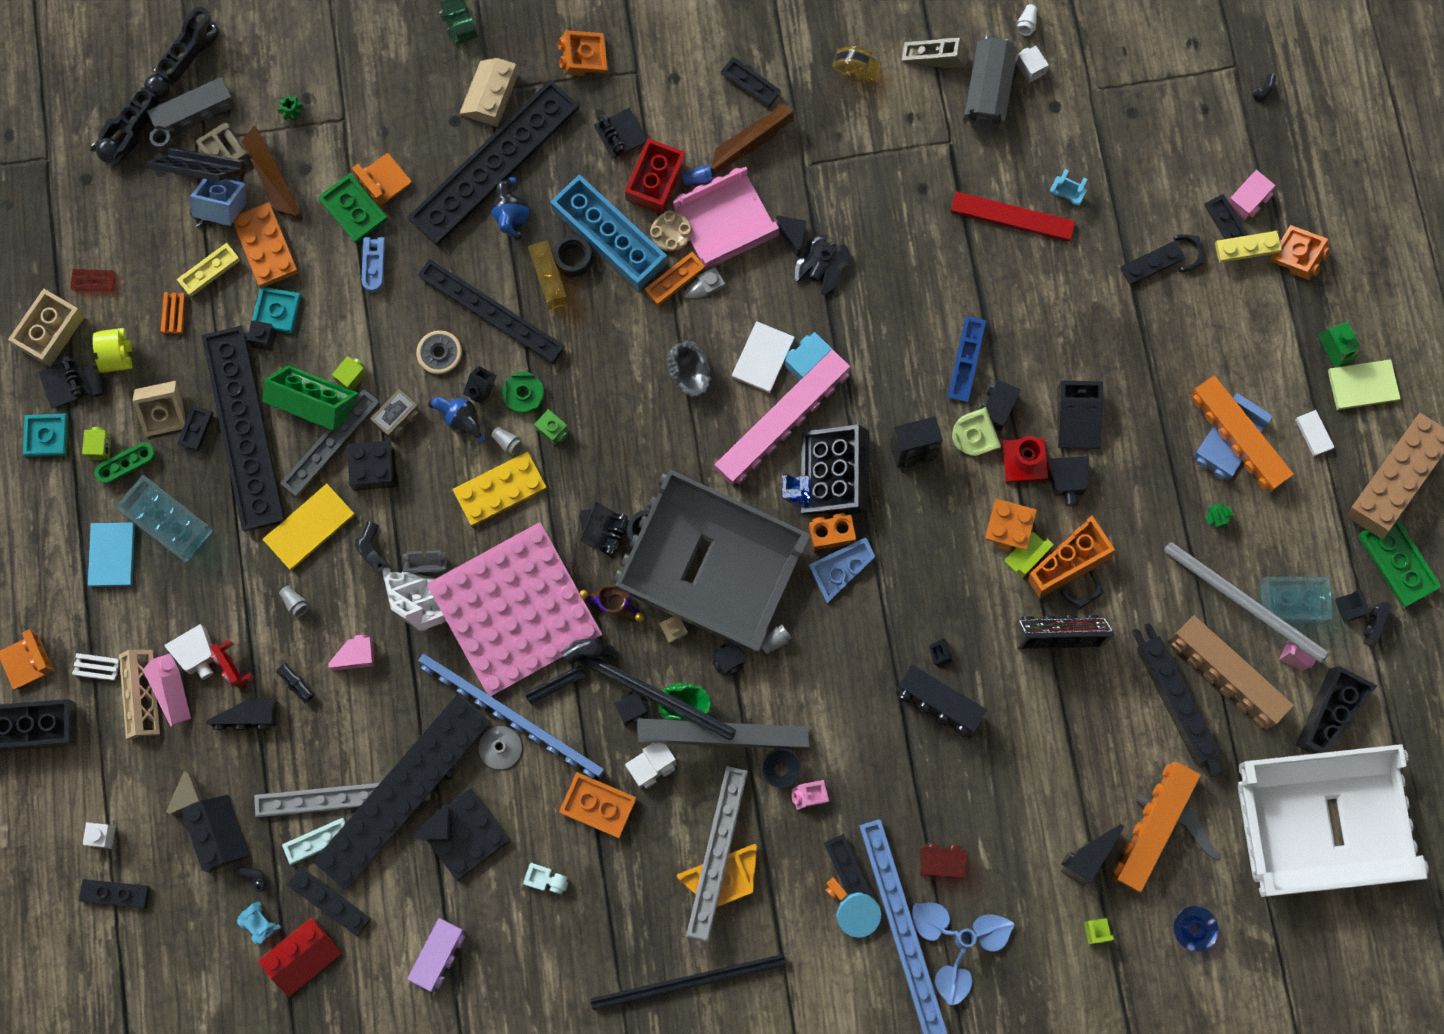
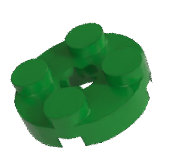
M517 372L503 384L502 397L509 410L518 414H528L540 408L544 399V388L535 375L529 372ZM522 388H526V392L529 391V394L524 398L517 395L518 392H521Z

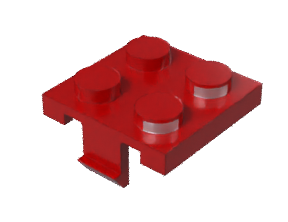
M224 640L225 643L220 646L217 644L210 647L213 652L211 657L215 664L224 670L221 674L228 684L230 683L232 687L236 686L241 690L246 688V683L248 681L252 682L254 676L249 673L241 677L228 653L225 651L235 644L231 640Z

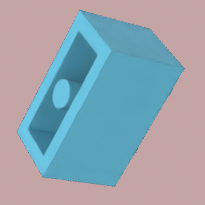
M815 332L811 336L806 335L801 340L800 346L796 350L792 349L785 356V367L797 379L801 380L832 348Z

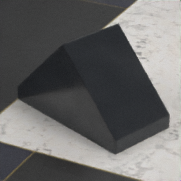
M776 216L775 222L779 227L780 234L797 257L800 256L807 221Z
M445 804L413 836L417 840L450 841L451 809Z

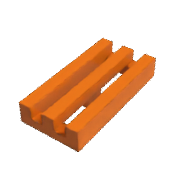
M164 292L161 320L162 334H183L185 293L169 294ZM170 299H171L170 323H169V329H167V326H168V314H169V302H170ZM177 299H180L177 329H174Z

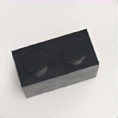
M999 379L995 385H990L986 394L989 396L987 403L982 402L979 409L986 407L994 428L1002 431L1021 389Z

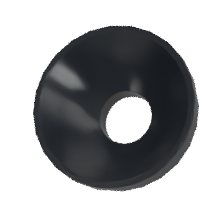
M774 749L763 759L762 775L770 785L776 788H787L793 785L800 777L801 762L798 756L789 749ZM783 763L787 766L788 772L784 776H779L775 773L774 769L777 764Z

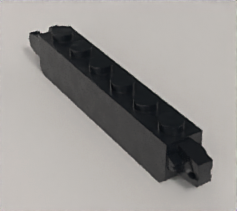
M1149 623L1144 626L1150 638L1147 642H1145L1139 629L1132 630L1139 646L1137 648L1138 654L1193 762L1196 765L1199 764L1201 768L1206 767L1211 777L1221 773L1217 763L1220 760L1218 755L1221 753L1161 636L1156 635L1152 625Z

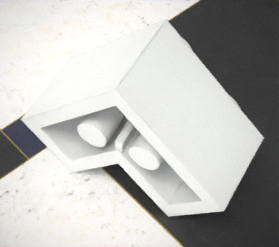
M665 743L650 744L642 749V754L625 764L639 788L644 786L647 789L657 782L655 780L662 774L665 777L675 770L676 760Z

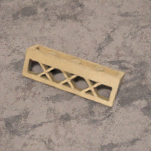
M127 650L119 654L126 739L160 734L157 698L150 684L146 689L139 684V678L142 675L145 678L146 676L143 672L144 668L137 661V655H146L148 664L153 659V650ZM144 696L150 701L148 710L141 705V699ZM146 717L152 722V730H143V720Z

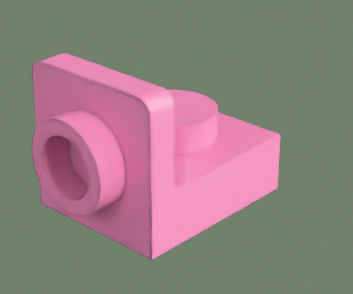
M824 780L805 783L792 788V800L797 810L829 802Z

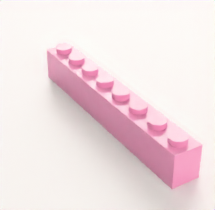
M831 350L715 463V470L732 487L736 483L741 484L748 475L746 473L751 468L755 470L762 463L761 459L766 454L769 456L777 448L776 444L780 440L784 441L792 433L790 430L795 425L798 427L805 421V415L809 411L814 412L820 406V401L824 397L828 398L835 391L834 387L839 382L842 384L850 376V366L837 353Z

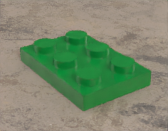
M351 173L318 196L319 201L355 244L388 220L386 215Z

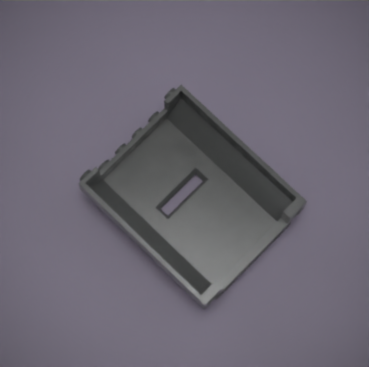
M669 469L667 475L663 473L658 482L661 488L657 497L652 496L647 508L651 509L648 517L643 515L638 527L642 529L639 536L634 534L629 545L633 547L630 555L625 554L620 564L624 567L623 570H617L613 582L616 583L614 589L756 654L765 638L766 629L795 564L811 534ZM702 539L711 544L693 583L684 580Z

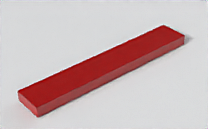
M957 191L951 208V213L1068 242L1071 240L1075 224L1074 220Z

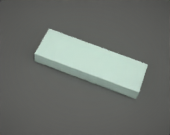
M338 819L282 844L289 864H296L320 853L346 823L345 819Z

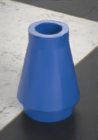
M705 164L683 174L685 185L709 184L714 179L711 166H705Z

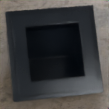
M941 639L929 645L935 666L953 661L946 639Z

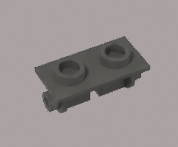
M442 550L426 551V558H423L422 551H407L402 556L403 562H405L403 573H437L446 571L448 561L446 552H442Z

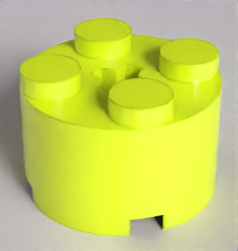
M125 328L103 330L93 334V350L98 356V359L95 361L101 373L132 369V360L129 357V352H132V343L130 339L127 340Z

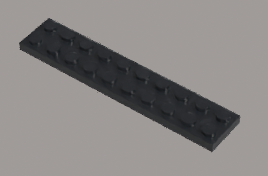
M550 79L408 216V220L438 246L497 189L500 181L506 180L580 108L579 104Z
M241 325L201 335L242 531L247 532L282 523L285 519L244 328Z
M457 694L312 862L346 891L491 721L461 695Z

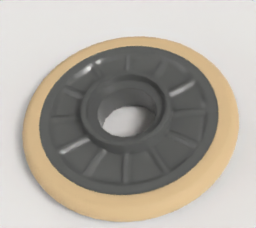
M433 331L425 335L419 342L416 352L417 360L421 367L430 373L444 374L450 372L460 362L462 356L461 344L449 332ZM436 348H443L445 350L442 357L434 356L433 353Z

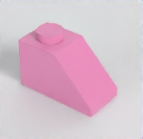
M356 635L354 639H349L328 663L329 668L332 671L375 666L373 640L367 637V635Z
M1289 640L1279 659L1301 671L1309 667L1311 668L1316 661L1315 658Z

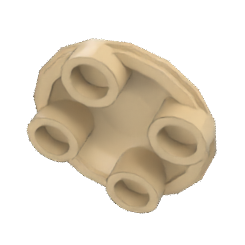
M668 210L655 219L650 229V234L657 247L664 251H675L687 244L691 236V227L689 221L683 215Z

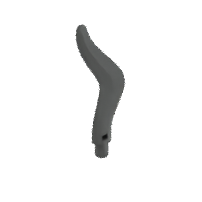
M1139 794L1135 801L1146 806L1147 803L1152 802L1153 798L1150 797L1148 799ZM1184 807L1177 822L1182 823L1188 828L1196 842L1209 856L1220 859V854L1211 845L1197 815L1191 809Z

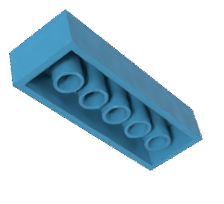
M580 174L550 201L552 211L578 236L587 240L591 248L638 292L668 264L667 255Z

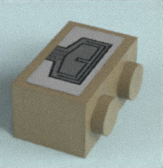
M399 389L370 420L374 426L392 441L404 432V427L409 422L412 423L417 419L420 409L415 402Z

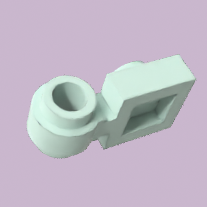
M530 863L523 884L545 891L547 884L551 886L549 891L562 895L563 891H566L568 877L555 873L554 877L551 878V869Z

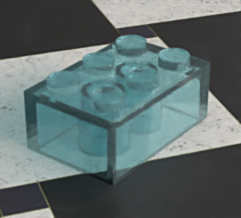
M1264 577L1259 581L1260 605L1287 624H1326L1332 620L1330 577Z

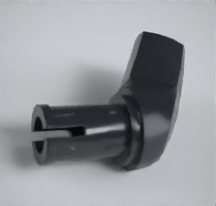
M367 521L361 537L355 540V547L362 558L375 571H382L387 566V563L372 543L380 526Z
M590 638L575 640L561 654L572 664L582 657L598 658L602 656L612 658L611 654H615V648L613 645L603 644L600 639Z

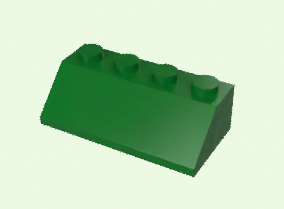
M287 365L264 380L262 402L274 408L282 409L291 415L304 418L308 422H314L324 426L326 429L334 430L345 423L359 393Z

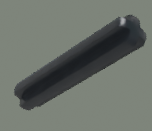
M577 666L526 692L525 696L528 702L532 704L585 677V671L582 666Z

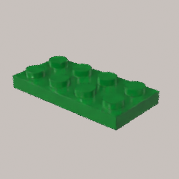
M1399 519L1384 540L1367 529L1357 535L1402 608L1442 587Z

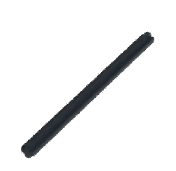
M582 657L577 660V662L727 740H733L737 731L735 728L599 658Z
M780 954L590 999L592 1010H598L783 967L786 965L785 956Z

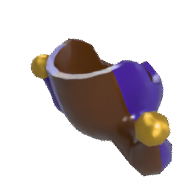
M616 584L601 587L598 592L588 593L586 590H581L579 593L582 599H586L590 604L599 606L602 612L608 616H623L631 622H641L644 620V615L631 604V596L614 589Z

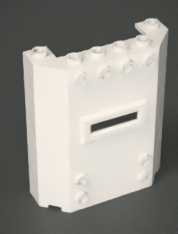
M1403 744L1245 761L1239 764V772L1242 774L1243 781L1238 782V792L1253 879L1255 882H1260L1259 893L1261 897L1414 881L1427 878L1428 864L1424 861L1423 856L1416 857L1415 854L1417 853V844L1413 840L1411 833L1413 831V822L1409 818L1407 811L1409 809V800L1404 795L1405 779L1403 774L1400 773V769L1406 767L1408 762V755L1406 750H1403ZM1328 799L1337 800L1344 846H1335Z

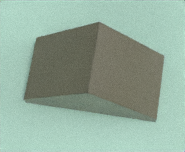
M183 772L166 810L167 813L176 816L182 813V808L203 800L194 775Z

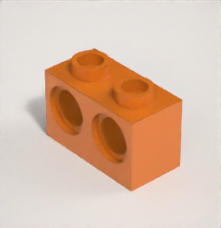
M845 513L834 515L831 519L825 520L824 517H819L809 523L813 552L847 546L856 542L851 515L846 516ZM839 525H844L848 531L842 534L836 528ZM823 529L827 532V535L821 538L815 532Z

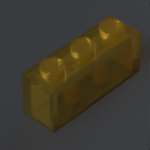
M548 241L528 246L548 310L568 304Z

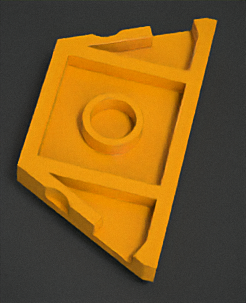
M756 844L729 854L717 907L753 893ZM703 864L677 874L678 879L695 895Z

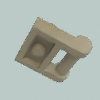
M228 123L221 124L196 140L202 151L207 154L246 160L250 156L248 151L242 148L232 134ZM220 136H225L236 152L234 155L231 156L219 139Z

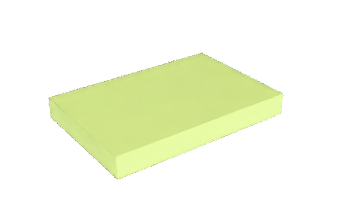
M1391 359L1330 368L1328 370L1337 410L1400 400Z

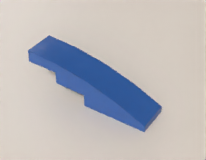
M965 317L948 393L949 398L967 402L969 400L986 320Z

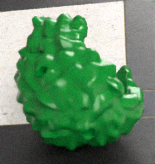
M676 683L662 689L663 692L706 714L711 713L710 708L713 707L711 696L707 694L706 690H703L702 686L691 685L690 683ZM660 704L658 706L659 713L662 714L664 720L691 721Z

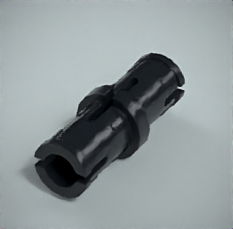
M287 663L277 669L276 673L287 683L289 690H293L303 703L309 702L315 694L305 685L303 678L295 674Z

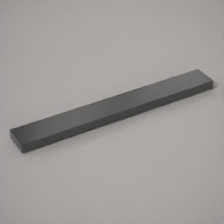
M638 719L637 721L638 742L807 750L809 748L808 727L725 723L737 731L733 740H727L693 721Z

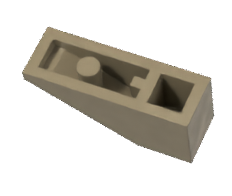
M960 38L905 42L902 62L946 69L966 67L969 49Z

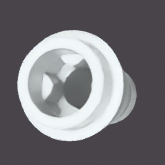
M1027 5L1016 23L1017 31L1021 35H1031L1036 29L1038 9L1034 5Z

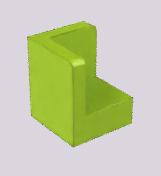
M1107 918L1084 922L1088 944L1114 940V935H1110Z

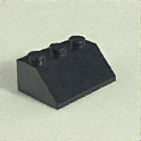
M229 795L202 800L181 809L202 871L209 873L250 856Z

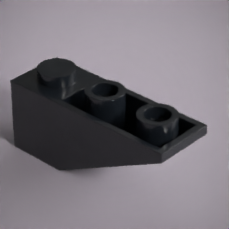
M249 698L206 720V724L213 727V730H226V727H234L235 730H248V727H256V730H269V726H276L277 700L274 698Z

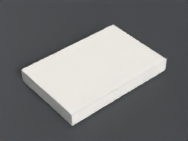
M756 321L733 371L732 378L770 393L786 359L785 356L788 354L794 341V336Z

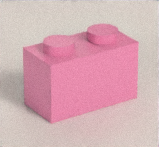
M1256 170L1231 196L1228 202L1236 215L1244 221L1249 216L1253 218L1261 209L1259 205L1262 202L1266 204L1274 195L1271 191L1275 184Z

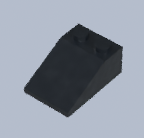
M1120 824L1078 850L1067 853L1061 862V865L1064 866L1061 872L1083 886L1091 883L1125 826Z

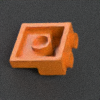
M566 30L562 37L559 38L558 49L562 50L563 54L560 58V68H564V74L584 76L586 72L606 73L607 60L604 33Z
M1290 225L1280 241L1281 252L1272 254L1270 258L1271 262L1289 268L1290 273L1310 280L1312 275L1316 276L1319 273L1321 267L1319 263L1322 259L1326 260L1328 258L1331 248H1329L1327 238Z

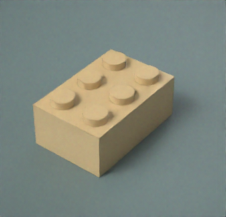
M43 289L8 340L16 348L51 367L85 316L77 307Z

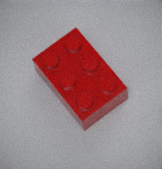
M648 138L625 189L626 201L664 214L685 166L686 152Z

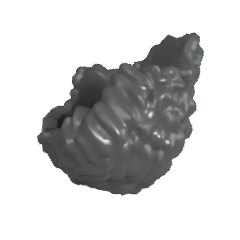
M685 341L684 343L675 344L668 351L666 359L667 369L669 370L670 379L674 381L676 388L681 390V393H685L686 396L689 395L690 397H699L706 393V388L709 387V382L712 380L709 377L710 367L707 363L706 355L699 348L700 346L693 341Z

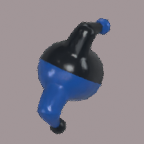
M510 177L508 180L500 181L497 185V198L492 205V215L502 232L513 236L515 240H520L522 238L521 233L516 232L513 227H521L525 223L529 214V207L525 199L511 194L509 186H514L517 180L514 177Z
M435 397L428 402L430 408H434L444 415L446 424L452 431L458 434L469 432L476 437L477 442L484 441L485 437L481 434L480 426L477 423V411L471 401L465 398L448 401L441 397Z

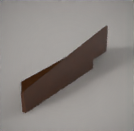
M780 104L767 117L764 116L716 147L711 167L713 176L777 135L778 130L794 121L793 109Z
M256 125L253 126L241 142L253 157L251 161L276 211L280 214L285 215L286 213L296 216L298 219H303Z

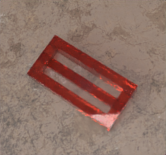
M73 269L70 288L72 291L113 293L116 273L113 270ZM77 276L108 277V279L77 278ZM76 283H81V284H105V285H108V286H100V285H77Z

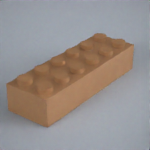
M1419 412L1355 501L1347 518L1384 540L1444 456V427Z
M1195 615L1168 641L1176 653H1182L1187 658L1190 666L1195 669L1198 668L1204 673L1203 677L1209 683H1215L1220 688L1219 691L1223 696L1237 703L1236 707L1241 712L1248 713L1253 718L1254 724L1259 728L1267 730L1276 725L1294 706Z

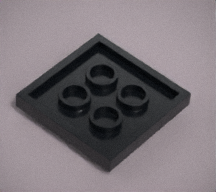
M471 788L448 805L451 809L450 841H427L456 881H459L510 841Z

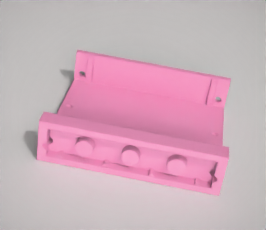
M746 167L736 168L729 175L719 176L713 179L711 183L705 186H697L692 192L680 194L673 200L675 213L683 215L689 221L691 227L689 240L699 259L705 265V270L779 236V227L776 222L772 223L747 176Z

